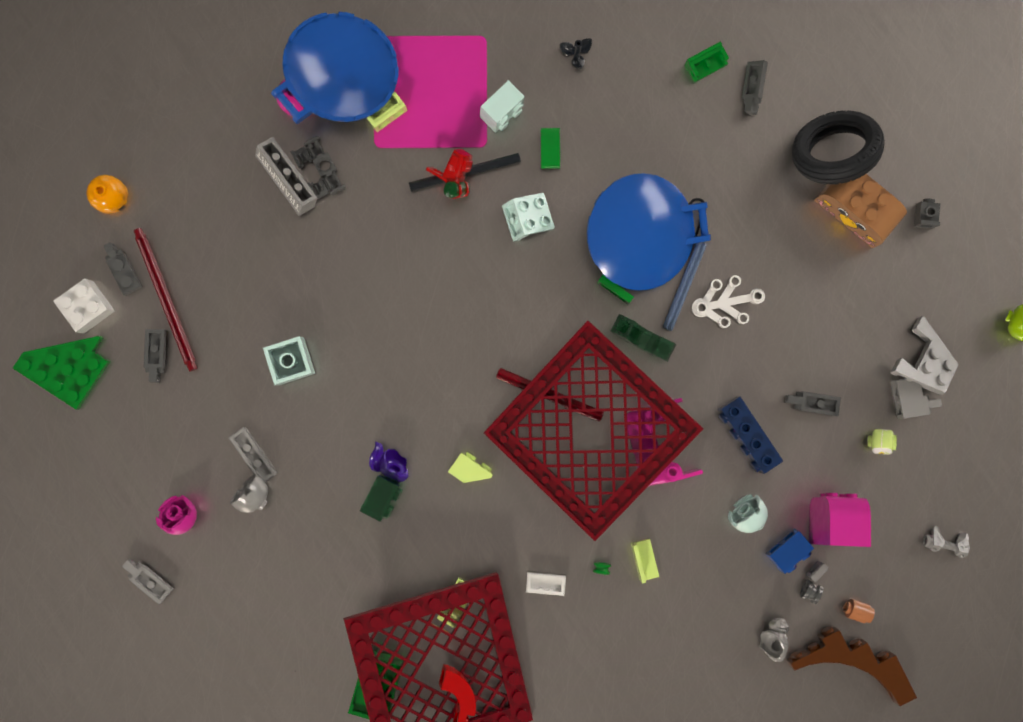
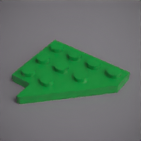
M95 336L23 352L13 366V369L69 406L79 410L110 361L95 352L103 339L101 336Z

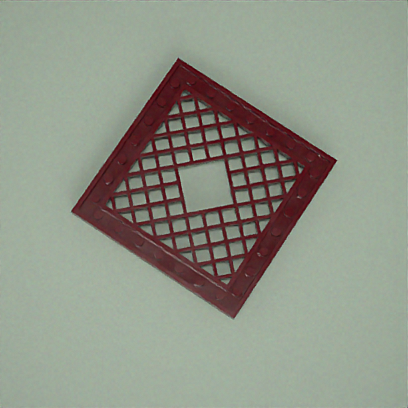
M588 320L487 428L484 434L581 529L596 541L704 428ZM588 349H590L592 352H594V353L584 354ZM584 356H594L595 367H584ZM598 357L608 367H598ZM581 358V368H571ZM581 370V381L571 382V371ZM584 370H595V381H585ZM598 370H609V381H598ZM612 370L622 380H612ZM568 372V382H558ZM609 383L610 394L599 395V384ZM612 383H623V394H613ZM571 384H582V395H572ZM585 384H595L596 395H585ZM626 384L637 394H627ZM558 385H568V395L558 396ZM554 387L555 396H545ZM610 397V408H599V398ZM613 397H624V408H613ZM627 397H638V408H627ZM568 398L569 409H558V399ZM572 398H582V409H572ZM585 398H596V409H586ZM641 398L651 407L641 408ZM545 399H555V409L545 410ZM541 401L542 410H532ZM652 410V421H641V411ZM610 411L611 450H573L572 412ZM613 411H624V422H614ZM627 411H638V422H627ZM655 411L666 421H655ZM555 412V423H545V413ZM559 412H569V423H559ZM532 413H542V423L532 424ZM528 415V424H519ZM642 424H652L653 435H642ZM656 424H667V435H656ZM614 425H624L625 436H614ZM628 425H638L639 435L628 436ZM670 425L675 429L671 434ZM542 426V437H532V427ZM545 426H556V437H546ZM559 426H569L570 437H559ZM519 427H529V437H519ZM642 438H653V449H642ZM656 438H666L656 449ZM614 439H625V450H615ZM628 439H639V449H628ZM520 440H529V448ZM532 440H543V451H533ZM546 440H556V451H546ZM559 440H570V450H560ZM639 452L640 463H629V453ZM642 452H653L643 462ZM570 453V464H560V454ZM573 453H584V464H574ZM587 453H598V464H587ZM601 453H611L612 464H601ZM615 453H625L626 463L615 464ZM535 454H543V462ZM546 454H557V464H547ZM639 466V468L629 477V467ZM548 467H557V476ZM560 467H571V478H561ZM574 467H584L585 478H574ZM588 467H598V478H588ZM601 467H612V477H602ZM615 467H626V477H615ZM626 480V481L616 490V481ZM563 481H571V489ZM574 481H585V491H575ZM588 481H599V491H588ZM602 481H612L613 491H602ZM613 494V495L602 505V495ZM577 495H585V503ZM588 495H599V505H589ZM591 508L599 509L596 512H594Z
M497 572L343 618L370 722H391V719L397 722H406L404 720L409 712L417 716L414 722H419L421 718L428 722H437L435 720L440 712L448 716L445 722H450L451 718H454L457 700L450 697L451 692L444 694L414 678L433 645L464 660L465 663L460 672L470 679V686L473 681L481 685L474 696L476 702L480 700L485 703V706L481 713L476 711L475 714L478 716L469 718L468 722H529L533 720ZM474 602L482 606L478 615L469 611ZM469 603L466 609L460 607V605ZM455 608L463 612L459 621L450 617ZM450 609L447 615L441 612ZM485 609L488 621L481 618ZM436 614L444 617L440 627L431 623ZM467 614L475 618L471 627L462 624ZM431 615V616L429 617L428 621L425 620V619H423V618H421V617H424V616ZM416 620L425 623L421 633L412 629ZM448 620L456 624L452 633L443 629ZM411 621L409 626L402 624ZM478 621L486 624L482 634L473 630ZM393 626L390 632L383 630L385 628ZM397 626L406 629L401 639L393 635ZM429 626L437 630L433 639L424 635ZM459 627L468 630L463 640L455 636ZM489 628L493 640L485 636ZM378 631L387 635L382 645L373 641ZM409 632L418 636L413 645L405 641ZM441 632L449 636L445 645L436 642ZM471 633L479 636L475 646L466 642ZM390 638L399 642L394 651L385 647ZM421 638L430 642L425 651L417 648ZM452 639L460 642L456 652L447 648ZM483 639L491 643L486 652L478 648ZM371 644L380 648L375 657ZM402 644L411 648L406 657L397 653ZM464 645L472 649L468 658L459 654ZM493 647H495L497 658L490 655ZM383 650L392 654L387 663L378 659ZM414 650L423 654L418 664L409 660ZM476 651L484 655L479 664L471 660ZM395 656L403 660L399 670L390 666ZM487 657L495 661L491 670L483 667ZM376 663L384 666L380 675ZM407 663L415 666L411 676L402 672ZM469 663L477 667L472 676L464 673ZM498 664L500 667L501 676L494 673ZM387 669L396 673L392 682L383 678ZM480 669L488 673L484 682L476 679ZM400 675L408 679L404 688L395 684ZM491 676L500 679L495 688L487 685ZM381 681L389 685L385 693L383 692ZM412 681L420 685L416 694L407 691ZM502 683L504 684L506 694L498 691ZM392 687L401 691L396 700L388 697ZM423 688L432 691L427 700L419 697ZM484 688L493 691L488 701L480 697ZM404 694L413 697L408 707L400 703ZM435 694L443 697L439 707L431 703ZM496 694L504 697L500 706L491 703ZM386 700L394 704L389 712ZM416 700L425 704L420 713L411 709ZM447 700L455 703L451 712L442 709ZM397 706L406 710L401 719L392 715ZM428 706L436 709L432 719L423 715ZM489 706L496 709L485 713Z

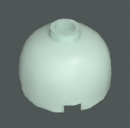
M751 494L739 499L733 505L736 507L733 512L729 511L728 513L730 523L737 530L744 533H753L761 530L768 518V509L758 495L753 497Z

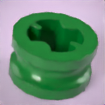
M594 562V573L610 574L608 569L611 567V564Z

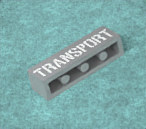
M272 137L257 145L256 158L296 213L300 216L314 208L317 201L316 195L276 140Z

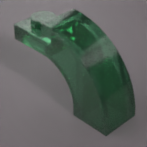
M621 314L618 315L610 330L629 344L667 362L676 347L674 342L645 329L636 321Z

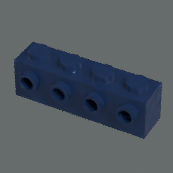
M741 396L735 397L718 409L720 412L718 414L719 418L724 424H728L730 427L729 433L734 440L738 439L741 444V451L745 456L748 455L752 460L750 464L756 472L759 471L765 474L783 462V459Z

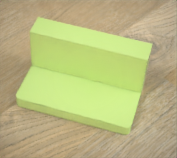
M650 539L632 542L631 547L642 584L646 583V580L659 577Z

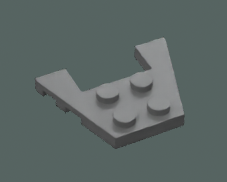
M921 316L917 318L911 331L925 341L926 345L915 367L903 358L896 360L890 373L895 376L905 377L904 380L919 383L921 387L941 395L946 393L959 364L926 318Z

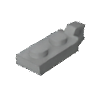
M129 559L122 566L130 573L128 575L130 581L159 605L174 589L141 562L137 564L132 559Z

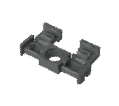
M319 136L307 140L304 143L305 147L296 151H290L299 168L304 167V163L308 161L310 163L313 161L321 178L317 183L308 182L307 184L317 199L329 193L335 195L337 191H343L346 188L344 184L341 185L335 173L337 169L328 152L325 153L321 147ZM323 161L330 162V168L326 171L320 169V164Z

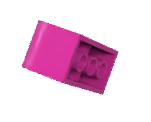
M820 493V497H813L809 506L808 542L815 545L871 547V511L868 500L866 498H858V494H839L838 497V493Z

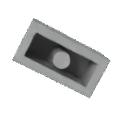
M904 379L890 381L897 419L929 415L932 413L931 408L942 406L941 399L930 400L929 395H923L924 388L919 383L909 382Z

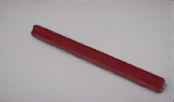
M502 368L498 370L496 375L497 379L523 390L531 382V380ZM551 389L545 396H555L554 390ZM568 398L558 399V405L569 409ZM572 398V409H582V402ZM546 399L555 403V399ZM586 404V409H596ZM603 411L577 412L598 422L602 420L604 415Z

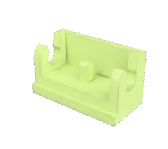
M394 92L386 105L375 114L367 117V120L376 132H379L408 110L404 102Z

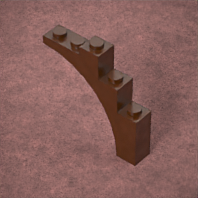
M829 626L821 630V633L817 635L820 643L814 642L807 646L808 649L802 652L796 651L790 655V658L786 659L794 671L819 663H841L856 667L876 678L898 706H902L917 698L895 654L890 651H883L875 658L869 644L863 639L852 640L847 646L840 630L835 627Z

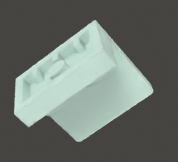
M544 193L513 198L502 205L513 242L521 240L530 234L549 231L555 228Z

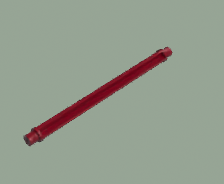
M137 228L134 230L135 240L184 364L187 365L189 372L197 369L196 360L147 236L142 228Z

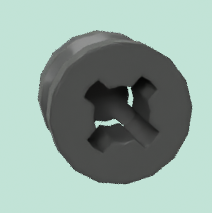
M807 580L802 586L800 597L803 599L808 598L812 603L817 604L821 599L824 588L821 585H814L812 581Z

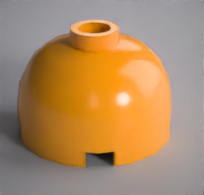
M97 176L87 186V200L93 208L102 213H116L127 202V188L122 181L114 176Z

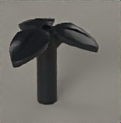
M592 39L576 40L574 46L569 42L560 43L562 53L566 56L574 55L571 61L573 66L577 69H582L585 65V59L580 54L589 52L592 46Z

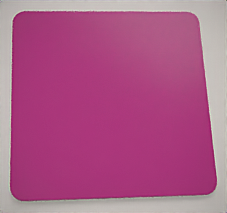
M387 36L396 52L399 67L398 81L394 92L404 102L408 111L379 132H376L374 129L375 145L379 148L484 147L487 143V124L480 118V107L487 101L486 39L483 36Z

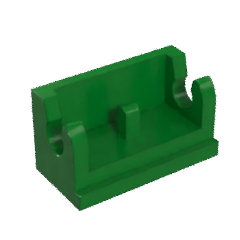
M720 41L688 58L685 67L695 83L727 66L729 57Z

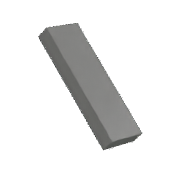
M246 427L241 428L228 437L253 474L262 478L264 482L278 474Z

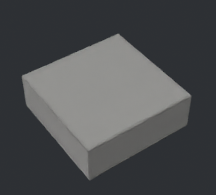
M817 561L806 573V576L810 580L817 582L829 568L824 563Z

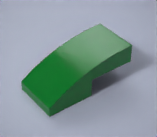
M541 128V169L560 168V128Z

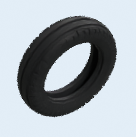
M850 110L826 113V115L823 114L808 122L798 132L792 146L793 162L798 171L811 181L821 184L847 183L850 180L853 181L864 176L877 165L884 151V134L879 124L872 117L864 113ZM838 133L856 134L866 141L864 147L858 153L840 161H821L810 154L812 148L820 140Z

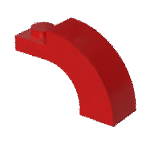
M443 664L439 686L441 690L451 692L457 698L453 722H468V715L475 716L476 700L472 688L460 671L452 666Z

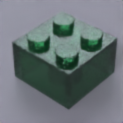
M383 474L378 475L360 512L380 522L388 519L394 510L393 502H396L403 492V489H401L402 484L385 477Z

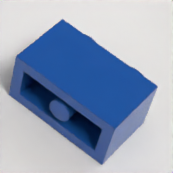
M793 529L765 554L782 573L786 574L795 570L796 564L799 561L809 558L814 548L799 530Z

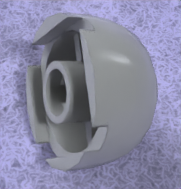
M253 474L242 484L244 486L241 490L236 491L230 501V504L240 512L250 513L257 509L262 510L268 502L265 500L268 496L266 483L262 478Z

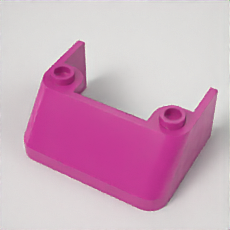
M682 398L673 399L676 403L683 402ZM652 410L641 411V421H652ZM638 411L628 412L627 422H638ZM655 411V421H664L665 419ZM642 424V435H653L652 424ZM628 425V436L639 435L638 425ZM642 438V449H653V438ZM656 438V449H657V448L659 447V445H658V441H657V438ZM630 439L632 449H639V439ZM639 452L633 453L636 463H640ZM642 452L643 462L653 452ZM671 462L650 486L703 474V471L696 468L682 472L679 464Z

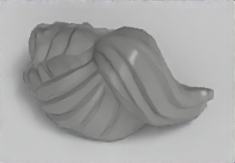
M776 618L769 621V630L761 633L760 648L773 661L781 662L786 658L789 643L786 634L789 631V626L785 619Z

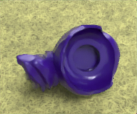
M375 442V448L369 459L371 470L381 472L385 477L398 483L405 481L408 478L407 459L402 457L395 449H388L384 452L383 445Z

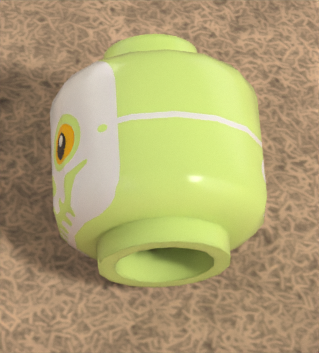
M875 429L872 435H868V447H872L874 454L890 455L897 448V435H894L892 430Z

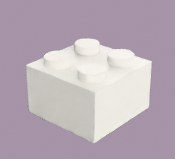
M86 278L54 300V303L74 331L83 334L115 312L95 282Z

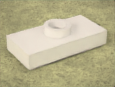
M527 572L526 593L564 596L566 576Z

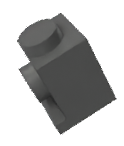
M930 198L923 199V202L917 203L914 227L933 229L940 226L941 203H935V199Z

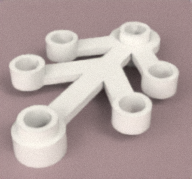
M734 275L729 278V284L719 299L710 302L715 292L720 290L723 285L721 280L715 279L710 283V288L705 296L693 302L692 312L697 317L707 316L717 322L719 327L727 328L731 324L730 319L726 316L721 317L712 310L720 308L735 318L739 324H746L749 321V315L747 313H740L731 306L751 302L752 304L762 303L765 299V293L757 288L750 291L749 294L729 298L735 287L741 284V278ZM733 278L738 280L737 285L732 283ZM714 282L719 283L718 289L713 287ZM755 293L761 295L760 299L755 298ZM700 304L705 306L704 311L699 310L698 306ZM741 315H744L746 317L745 322H742L740 320ZM722 319L727 320L726 326L721 324Z

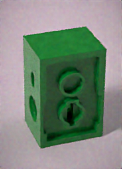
M373 650L374 657L378 651ZM381 653L378 659L387 663L391 655ZM394 657L390 666L399 670L403 660ZM376 663L380 675L384 666ZM387 669L383 678L392 682L396 673ZM401 675L398 677L397 681L395 682L396 685L399 684ZM358 677L348 713L369 719ZM381 681L383 692L385 693L389 685ZM392 687L388 697L394 699L397 689ZM386 700L389 712L392 708L393 703Z

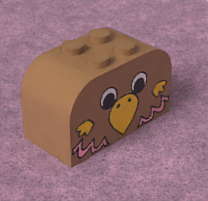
M867 174L856 180H850L847 183L827 184L814 199L815 202L872 248L881 245L907 214L904 205Z

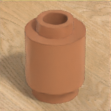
M854 599L845 602L843 612L847 618L861 623H871L875 615L874 608H871L869 604Z

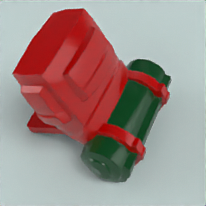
M463 149L454 150L444 173L434 167L426 168V171L446 182L444 194L448 198H462L470 194V187L468 182L465 181V175L471 170L473 155Z

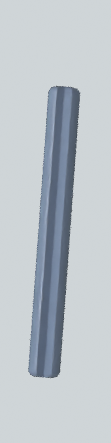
M703 242L696 243L663 324V328L668 331H672L706 249V244Z

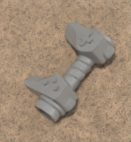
M934 526L931 529V535H925L923 538V546L930 548L931 551L936 552L941 548L955 551V555L959 556V558H965L969 554L970 545L967 533H959L956 542L951 543L945 541L940 534L939 527Z

